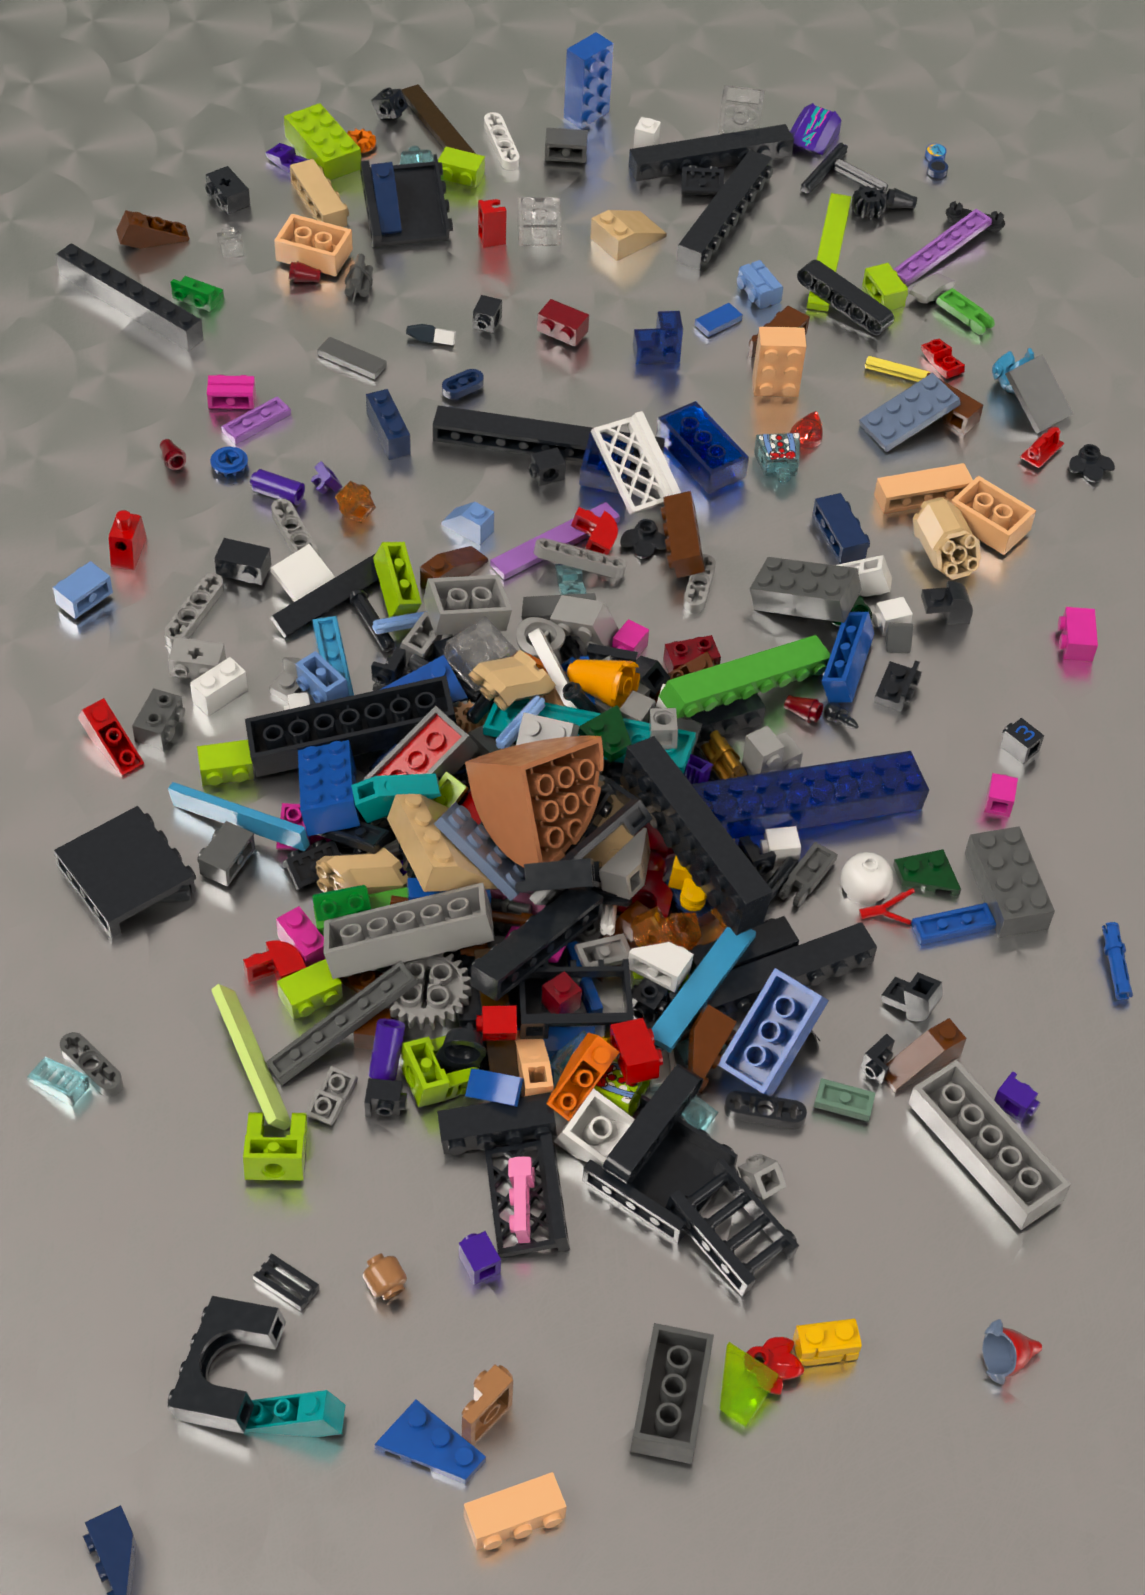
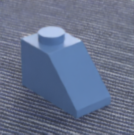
M472 502L456 507L442 521V525L481 545L494 532V511L477 502Z

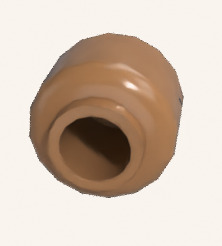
M380 1253L366 1262L369 1267L364 1270L363 1279L375 1298L383 1297L384 1301L404 1291L403 1285L407 1281V1276L395 1256L384 1257Z

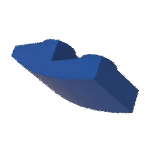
M471 1068L465 1097L517 1107L523 1078Z

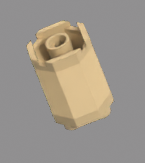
M939 497L924 501L920 506L922 509L919 514L916 513L913 517L914 536L920 540L935 569L952 580L969 576L979 567L981 559L980 541L972 534L960 509L948 500Z
M519 650L513 657L481 662L468 674L469 678L476 685L482 686L480 692L489 701L494 698L495 704L503 711L515 701L530 699L536 695L539 697L548 695L556 686L550 676L543 669L540 670L535 665L536 662L522 650Z
M381 848L376 854L368 852L366 854L323 856L316 862L317 875L320 878L317 880V885L323 892L366 885L369 894L407 887L408 876L407 873L404 876L402 875L400 869L403 865L386 848Z

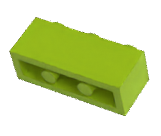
M382 542L373 560L389 617L416 613L422 602L405 542Z

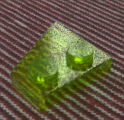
M730 1342L726 1347L720 1411L747 1428L779 1378V1374Z

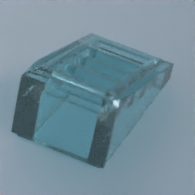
M44 1057L27 1076L28 1081L71 1107L90 1087L89 1079L86 1075L47 1057ZM46 1067L49 1068L42 1078L39 1077ZM56 1072L57 1075L51 1080V1082L48 1081L52 1074ZM62 1077H64L65 1079L62 1081V1083L60 1085H57L59 1080ZM71 1081L73 1084L68 1089H66L65 1087Z

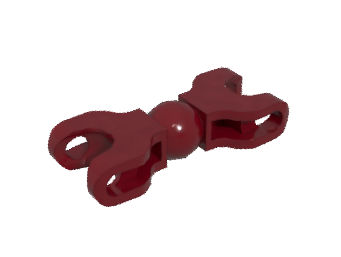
M647 823L643 828H647L651 851L645 885L632 897V904L638 900L657 915L656 924L665 926L673 893L668 885L664 883L663 877L667 872L666 860L676 856L671 848L666 846L659 831ZM617 906L616 915L620 916L630 906Z

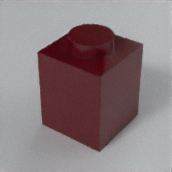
M565 971L542 986V1004L551 1014L573 1013L581 1008L582 989Z

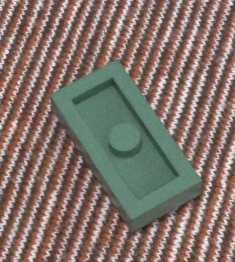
M821 1078L814 1107L869 1122L876 1093Z

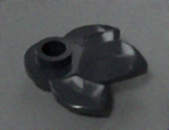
M1086 444L1079 450L1078 455L1071 458L1069 470L1072 473H1082L1086 480L1096 483L1102 479L1103 471H1114L1115 465L1112 459L1101 455L1100 449L1096 445Z
M642 519L634 529L626 530L623 533L620 545L633 547L634 553L638 558L647 559L653 555L655 548L660 550L667 549L665 544L667 537L658 532L654 521Z

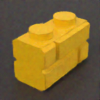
M855 1318L797 1325L793 1335L795 1355L803 1366L841 1362V1360H858L862 1347Z

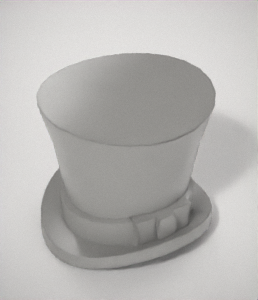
M529 617L522 620L516 629V640L520 650L540 659L528 636V633L540 628L561 665L563 661L559 648L565 641L564 630L554 622L543 618Z

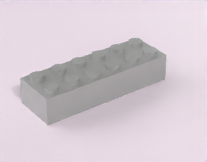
M483 882L324 921V956L333 979L349 977L365 971H375L382 967L397 964L400 961L405 963L419 958H429L436 954L448 951L453 952L461 948L483 945L494 941L492 908Z
M957 1059L913 1087L909 1105L1020 1230L1064 1201L1071 1184Z

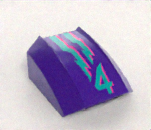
M813 103L804 107L790 131L794 138L793 145L823 156L840 133L841 118L836 111L832 112L815 106Z

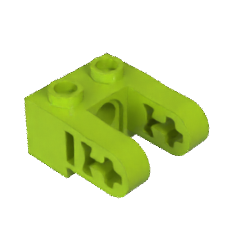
M428 1036L405 1042L402 1045L399 1065L418 1108L466 1094L471 1068L446 1074L445 1070L440 1068L435 1057L443 1045L446 1036L430 1039Z
M249 1112L243 1152L245 1180H303L307 1113H292L290 1135H286V1137H263L264 1113Z

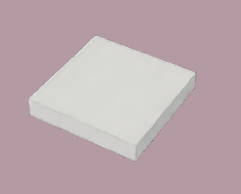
M310 544L270 569V572L294 602L335 578Z

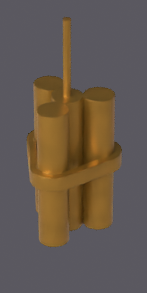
M718 730L713 731L710 734L711 739L709 743H704L701 746V750L708 761L713 764L712 767L725 784L730 783L732 779L736 778L748 796V792L740 779L747 776L746 770L739 761L740 756L729 745L727 740L721 736Z

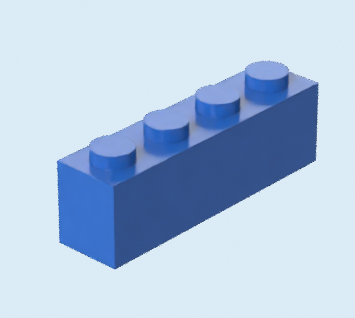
M850 612L845 622H841L822 679L828 702L852 703L875 634L869 612Z

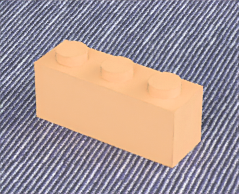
M551 1472L465 1503L464 1518L476 1550L482 1548L491 1550L500 1546L504 1540L509 1538L521 1539L530 1535L533 1532L532 1530L542 1526L545 1528L557 1526L566 1517L567 1506L554 1473Z

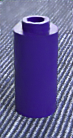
M262 469L254 472L250 478V485L254 492L275 499H287L296 506L299 505L304 496V483Z
M379 1019L377 1021L368 1073L370 1078L396 1080L405 1030L403 1022L394 1019Z

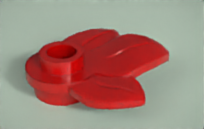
M770 1338L763 1346L752 1347L745 1354V1368L750 1374L757 1377L759 1386L766 1392L780 1395L783 1388V1380L794 1379L804 1373L800 1360L793 1354H790L794 1341L789 1338ZM761 1357L765 1362L757 1363L754 1358Z

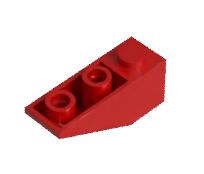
M105 698L81 710L78 719L85 731L121 776L144 764Z

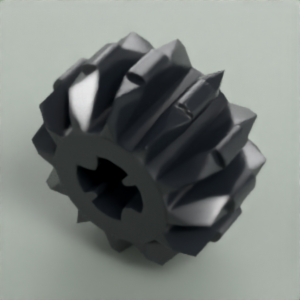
M868 185L866 188L859 187L852 196V210L855 211L856 216L861 215L862 219L865 217L870 220L872 217L879 219L880 215H883L886 210L887 195L883 194V190H877L876 186L874 188H870Z

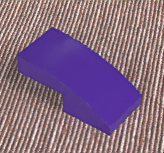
M282 143L265 152L266 157L288 173H290V165L310 160L296 155L294 147Z

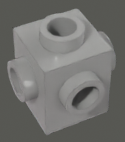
M762 1154L750 1156L746 1163L738 1167L742 1181L762 1200L787 1187L782 1174V1168L775 1159Z

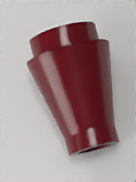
M299 261L297 263L291 262L288 279L294 280V282L319 283L321 270Z
M170 439L161 441L160 449L165 466L172 470L181 469L186 463L185 452Z
M788 695L784 703V709L791 711L809 723L812 721L818 722L823 712V703H820L818 699Z

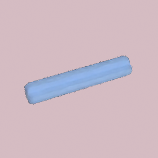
M424 611L374 620L372 629L375 634L411 629Z
M534 696L496 738V747L498 749L510 747L518 738L523 712L538 715L545 707V699L543 697Z

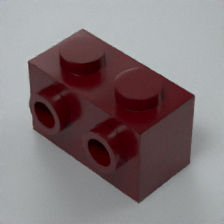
M553 299L547 302L537 316V331L575 347L589 329V314Z
M709 635L665 644L663 661L669 673L706 652L711 655L717 665L720 664L721 656L713 636Z

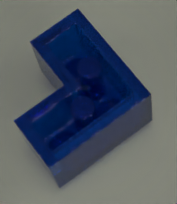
M680 311L657 312L656 329H634L633 351L636 364L680 362L683 337Z

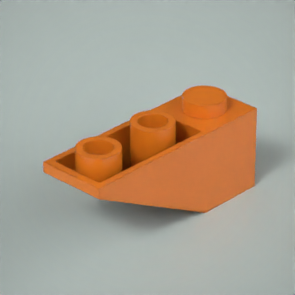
M588 1033L570 1057L546 1104L564 1119L570 1121L617 1057L619 1051L599 1035Z

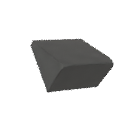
M912 623L888 624L885 638L887 652L910 653L913 636Z

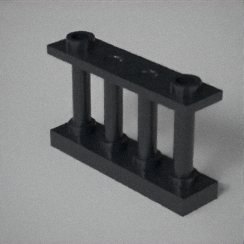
M721 1158L717 1161L713 1171L716 1176L689 1197L684 1196L680 1190H677L669 1197L665 1208L686 1221L685 1231L736 1291L741 1296H744L751 1290L756 1280L754 1272L780 1252H783L790 1260L794 1257L799 1244L795 1235L779 1223L742 1181L737 1169ZM722 1186H725L735 1199L710 1218H703L696 1210V1206ZM743 1207L754 1221L728 1241L722 1240L715 1232V1228ZM763 1229L774 1243L748 1263H742L734 1254V1250Z

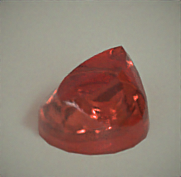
M817 411L804 416L791 428L790 433L799 434V438H794L796 446L805 449L814 448L822 442L823 428Z

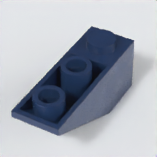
M120 1505L86 1521L85 1525L88 1534L83 1535L89 1553L96 1552L100 1562L95 1564L101 1582L108 1580L112 1591L107 1592V1595H131L136 1541Z

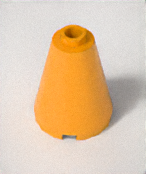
M576 659L567 669L569 682L579 683L583 691L610 707L617 705L621 708L633 690L637 692L640 681V673L635 671V667H638V664L632 661Z

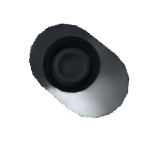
M468 1022L464 1027L453 1028L447 1032L444 1043L435 1057L440 1068L444 1069L446 1074L471 1067L478 1068L486 1056L487 1050L483 1046L480 1033L473 1030L472 1023Z

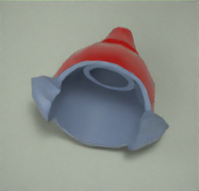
M1000 1319L992 1322L985 1330L984 1334L986 1335L982 1344V1353L985 1365L988 1368L986 1373L996 1383L1003 1385L1006 1381L1005 1377L1019 1373L1033 1356L1042 1351V1344L1039 1341L1033 1340L1013 1329L1003 1327Z

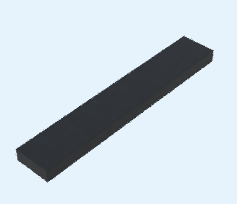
M375 554L272 615L270 619L282 636L286 638L312 622V619L319 618L347 601L354 590L361 589L363 591L378 582L379 578L373 560Z

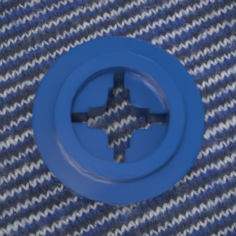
M237 447L220 448L211 456V468L215 469L217 474L223 473L225 477L228 474L236 476L237 472H244V468L248 466L247 454ZM228 458V460L233 464L229 465L226 462V459Z

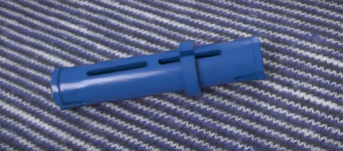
M1109 922L1106 923V926H1102L1105 938L1104 952L1106 956L1108 955L1115 997L1117 1000H1128L1129 997H1133L1124 954L1126 947L1121 940L1119 924Z

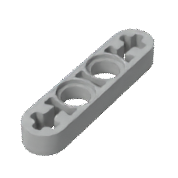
M287 499L274 501L271 506L272 517L291 552L295 553L310 544L320 557L318 548L293 504ZM288 524L297 525L294 529H287L285 526ZM297 540L306 541L303 545H296L294 542Z
M545 538L536 540L533 551L534 555L538 558L611 578H622L627 566L626 562L620 558Z
M211 573L205 575L165 627L164 634L167 645L172 647L175 637L189 639L224 591L223 579L220 575ZM198 599H205L207 601L202 605L194 603ZM187 615L195 617L192 621L182 620Z

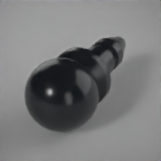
M830 702L824 707L823 715L827 720L833 721L837 725L844 724L848 728L857 729L859 727L855 719L848 716L847 710L842 708L840 704Z

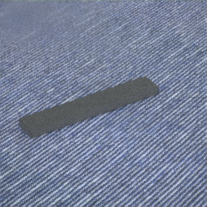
M400 961L266 1061V1064L282 1085L417 985V980L403 962Z

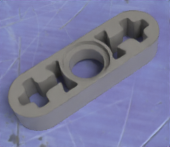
M703 554L704 565H706L705 572L690 575L684 595V608L691 613H699L704 610L713 580L716 561L707 554ZM703 581L706 585L696 586L693 582ZM694 594L698 595V600L696 602H692L694 599Z

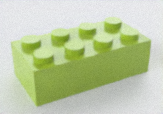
M321 103L284 116L285 137L304 158L314 159L316 164L322 167L326 179L329 178L331 181L360 170L361 148Z

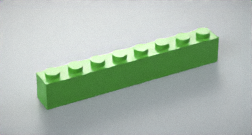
M813 635L670 679L659 694V698L667 708H676L677 719L684 716L691 717L697 712L703 710L710 711L722 704L729 705L734 700L740 698L747 699L759 692L766 693L772 688L784 687L796 680L800 682L812 675L819 676L825 672L831 654L819 638Z

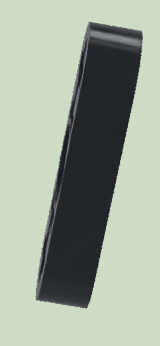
M744 1091L730 1092L726 1097L724 1105L725 1113L731 1119L787 1129L801 1128L805 1123L807 1115L805 1105L797 1100ZM735 1101L741 1102L740 1109L734 1108ZM750 1103L754 1104L752 1112H749ZM768 1105L773 1109V1113L762 1115L758 1111V1107ZM779 1108H782L781 1117L777 1116ZM791 1111L796 1112V1119L791 1118Z

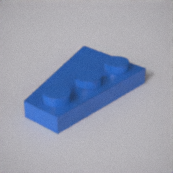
M417 1399L374 1444L376 1450L398 1455L402 1460L410 1463L412 1461L430 1468L435 1473L466 1484L486 1462L484 1454Z

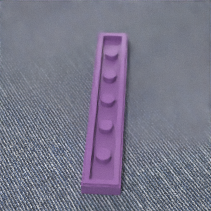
M978 209L973 210L893 270L897 272L898 277L908 287L989 227L992 219Z
M607 502L590 510L598 517H601L603 512L606 511L615 519L616 523L620 522V515ZM573 519L491 559L490 566L503 580H506L544 560L538 558L533 553L537 539L545 538L573 546L589 538L590 535L572 527Z

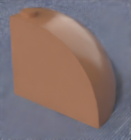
M570 736L534 741L497 750L465 762L471 794L478 815L492 840L512 861L524 867V864L560 861L565 856L564 853L572 844L576 845L592 819L601 791V787H598L599 771H603L604 765L601 736Z

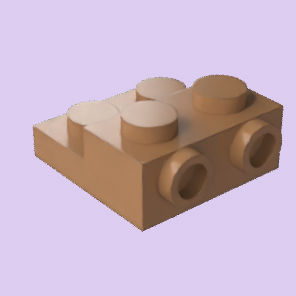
M494 1365L488 1372L483 1370L477 1376L473 1383L474 1400H471L462 1411V1437L473 1446L512 1406L513 1377L502 1365Z

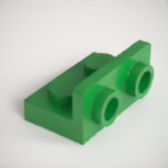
M184 276L181 281L173 279L170 282L172 298L209 312L224 297L223 289Z
M366 885L314 894L312 896L317 922L371 910L370 896Z

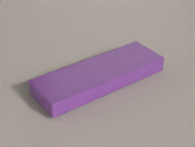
M275 397L221 426L222 433L236 445L290 416L291 409L279 397Z

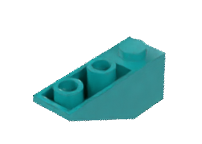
M436 773L374 776L351 785L355 806L367 823L388 816L396 794H421L429 799L441 796Z
M328 1390L252 1400L254 1408L245 1432L314 1438L342 1434L346 1405Z

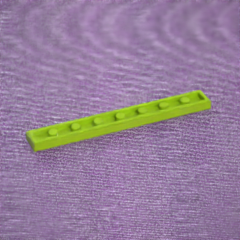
M831 193L817 260L836 272L852 196ZM810 291L807 308L828 312L829 304Z

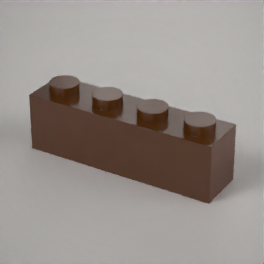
M691 491L663 497L665 507H661L663 521H667L663 523L665 536L669 537L665 539L667 552L671 553V555H667L670 570L675 569L677 578L705 572L696 508Z

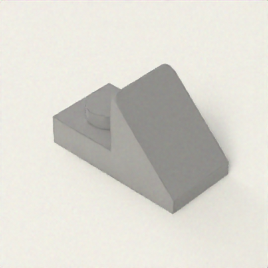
M293 657L283 658L284 671L269 686L271 694L288 702L287 695L302 691L296 681L298 676L295 663L302 659Z
M624 933L579 943L574 946L582 967L598 966V959H604V966L620 965L623 959H628L629 952L631 951Z

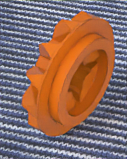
M355 128L354 131L347 132L361 148V153L368 152L376 146V136L371 131H365L364 128L362 130Z

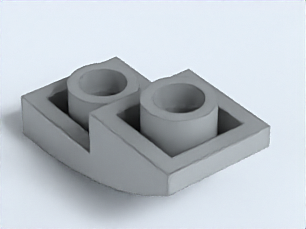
M937 273L920 281L910 290L909 294L917 297L916 300L921 303H929V301L937 300L940 293L954 288L955 280Z
M331 1066L321 1088H317L306 1111L307 1116L332 1126L351 1095L358 1080L357 1076Z

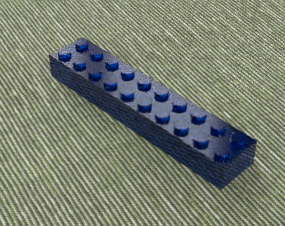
M911 751L691 784L733 839H739L747 835L750 837L764 835L765 829L796 826L797 829L920 810L923 808L929 793L927 783Z

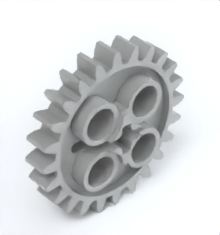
M440 953L429 958H419L403 963L412 975H418L415 977L418 984L386 1007L390 1008L392 1018L398 1016V1020L403 1023L408 1020L409 1028L418 1023L420 1030L424 1029L425 1024H429L431 1029L435 1030V1023L439 1022L445 1027V1019L449 1018L451 1021H456L455 1012L458 1014L464 1013L463 1005H469V996L472 995L470 987L471 977H468V969L462 968L461 960L454 962V954H450L445 958L444 953ZM431 969L429 974L430 984L427 988V1006L422 1008L424 1002L423 993L426 988V971Z

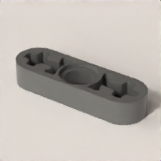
M71 1032L61 1038L60 1049L62 1056L99 1093L104 1096H114L122 1090L123 1081L120 1071L84 1036L77 1032ZM70 1044L74 1046L78 1045L79 1051L81 1053L80 1056L74 1048H69L68 1046ZM89 1059L99 1061L98 1066L94 1069L83 1067L84 1063ZM104 1072V1076L110 1081L114 1079V1084H105L101 1074Z

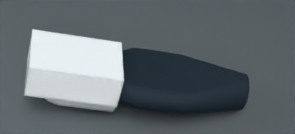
M417 324L407 326L406 334L421 342L454 345L456 331L435 328L433 325Z

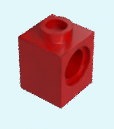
M482 1006V1015H476L477 1032H482L483 1041L516 1040V1006Z

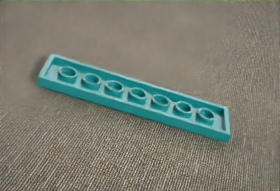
M531 699L515 701L505 711L501 710L494 702L483 726V735L498 737ZM544 702L545 707L538 716L574 723L580 726L601 713ZM623 718L631 745L650 738V723ZM678 729L677 749H665V751L681 772L684 773L696 740V732ZM625 755L615 760V762L624 763Z

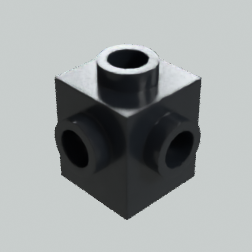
M385 88L371 100L379 119H397L408 108L401 89Z
M645 977L639 985L635 984L631 989L633 1015L636 1019L643 1018L645 1022L657 1021L669 1006V1002H667L668 989Z

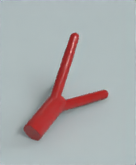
M911 888L906 892H902L884 904L859 909L860 919L883 915L910 925L912 923L911 920L886 911V909L910 896L915 890Z

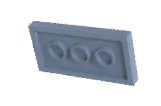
M931 373L859 419V423L888 452L960 405V398L934 373Z
M455 802L434 825L512 901L520 893L516 891L515 884L518 881H525L524 867L506 856L492 840L485 827L480 824L478 825L471 818L470 812L464 806H459Z

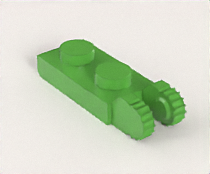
M951 288L937 297L936 304L970 326L974 333L982 335L985 333L986 328L991 329L994 327V319L984 309L955 289Z

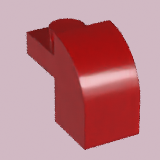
M579 507L571 526L590 535L585 549L609 555L618 535V526L615 519L606 511L603 512L601 517H598L592 511Z
M279 940L265 942L266 952L255 953L249 958L243 959L244 972L248 983L275 974L278 981L306 968L298 949L290 943Z

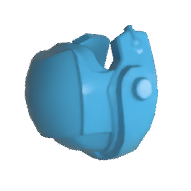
M1028 348L1025 357L1015 362L1013 353L1009 351L1001 356L992 366L993 378L1000 382L1003 390L1015 394L1005 374L1034 359L1032 349Z

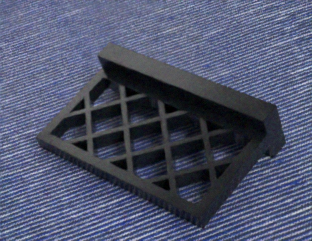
M551 1133L540 1135L541 1140L485 1150L497 1250L500 1258L558 1248L559 1252L570 1250L557 1155ZM537 1150L538 1157L532 1163V1167H535V1176L541 1179V1184L535 1191L530 1189V1206L537 1200L545 1205V1209L538 1218L530 1213V1220L534 1222L530 1227V1243H517L516 1246L504 1248L503 1240L509 1234L510 1226L508 1222L500 1218V1213L507 1205L513 1209L514 1206L510 1205L509 1193L505 1197L497 1192L496 1189L503 1179L510 1182L507 1175L508 1164L501 1171L493 1166V1158L501 1156L509 1159L522 1157L525 1152ZM541 1226L549 1232L550 1240L537 1242L531 1236Z

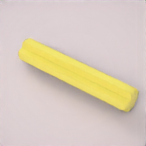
M868 356L865 362L866 369L914 382H919L929 372L873 356Z

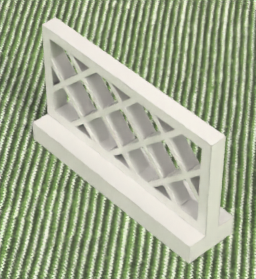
M643 411L635 413L632 417L595 427L591 430L593 438L630 515L664 504L663 497L681 493ZM622 426H627L630 438L619 433ZM606 432L612 435L611 444L604 441L600 433ZM616 439L627 443L625 451L614 446ZM631 446L638 449L640 458L629 454ZM612 452L623 457L621 464L613 461L611 457ZM627 459L637 464L635 472L624 467ZM641 467L648 470L649 479L639 475ZM622 473L632 477L630 485L622 481ZM636 480L647 485L645 493L634 488ZM651 488L657 490L660 499L649 496ZM632 494L642 498L641 505L634 506L631 500Z

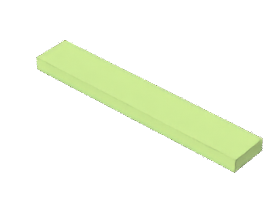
M217 984L211 989L266 1121L271 1126L287 1130L291 1127V1119L236 992L221 984Z

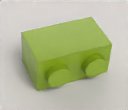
M445 147L438 159V162H442L443 175H440L442 180L477 188L485 173V156Z
M889 263L865 268L862 285L872 298L889 310L905 306L908 288Z
M248 739L197 746L202 786H215L223 783L243 782L254 779Z
M326 959L277 981L278 996L293 1020L309 1016L315 1010L326 1005H333L343 998L342 982L339 978H332Z

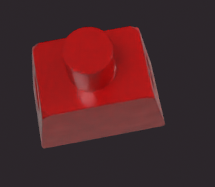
M126 510L117 512L108 538L111 567L135 570L147 538L140 515L130 514Z

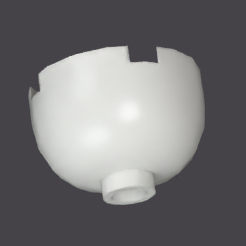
M874 852L855 854L847 860L841 871V889H844L851 901L860 905H875L877 901L883 898L884 900L887 899L892 890L893 871L886 859Z

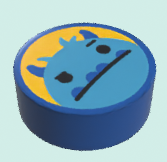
M930 144L926 147L925 157L927 160L945 159L946 148L944 146Z

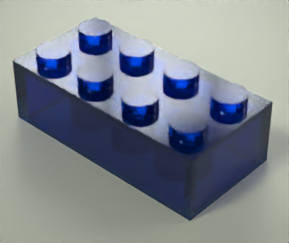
M697 401L658 417L656 437L665 438L664 446L708 494L747 476L748 455Z

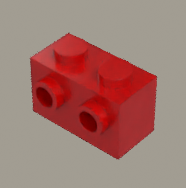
M643 1018L610 1025V1045L619 1051L616 1060L626 1085L659 1078V1069L663 1065L661 1050L656 1049L654 1046L653 1031L651 1028H647Z

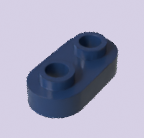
M467 369L446 378L442 382V394L446 398L454 400L473 393L483 387L484 375L477 369Z

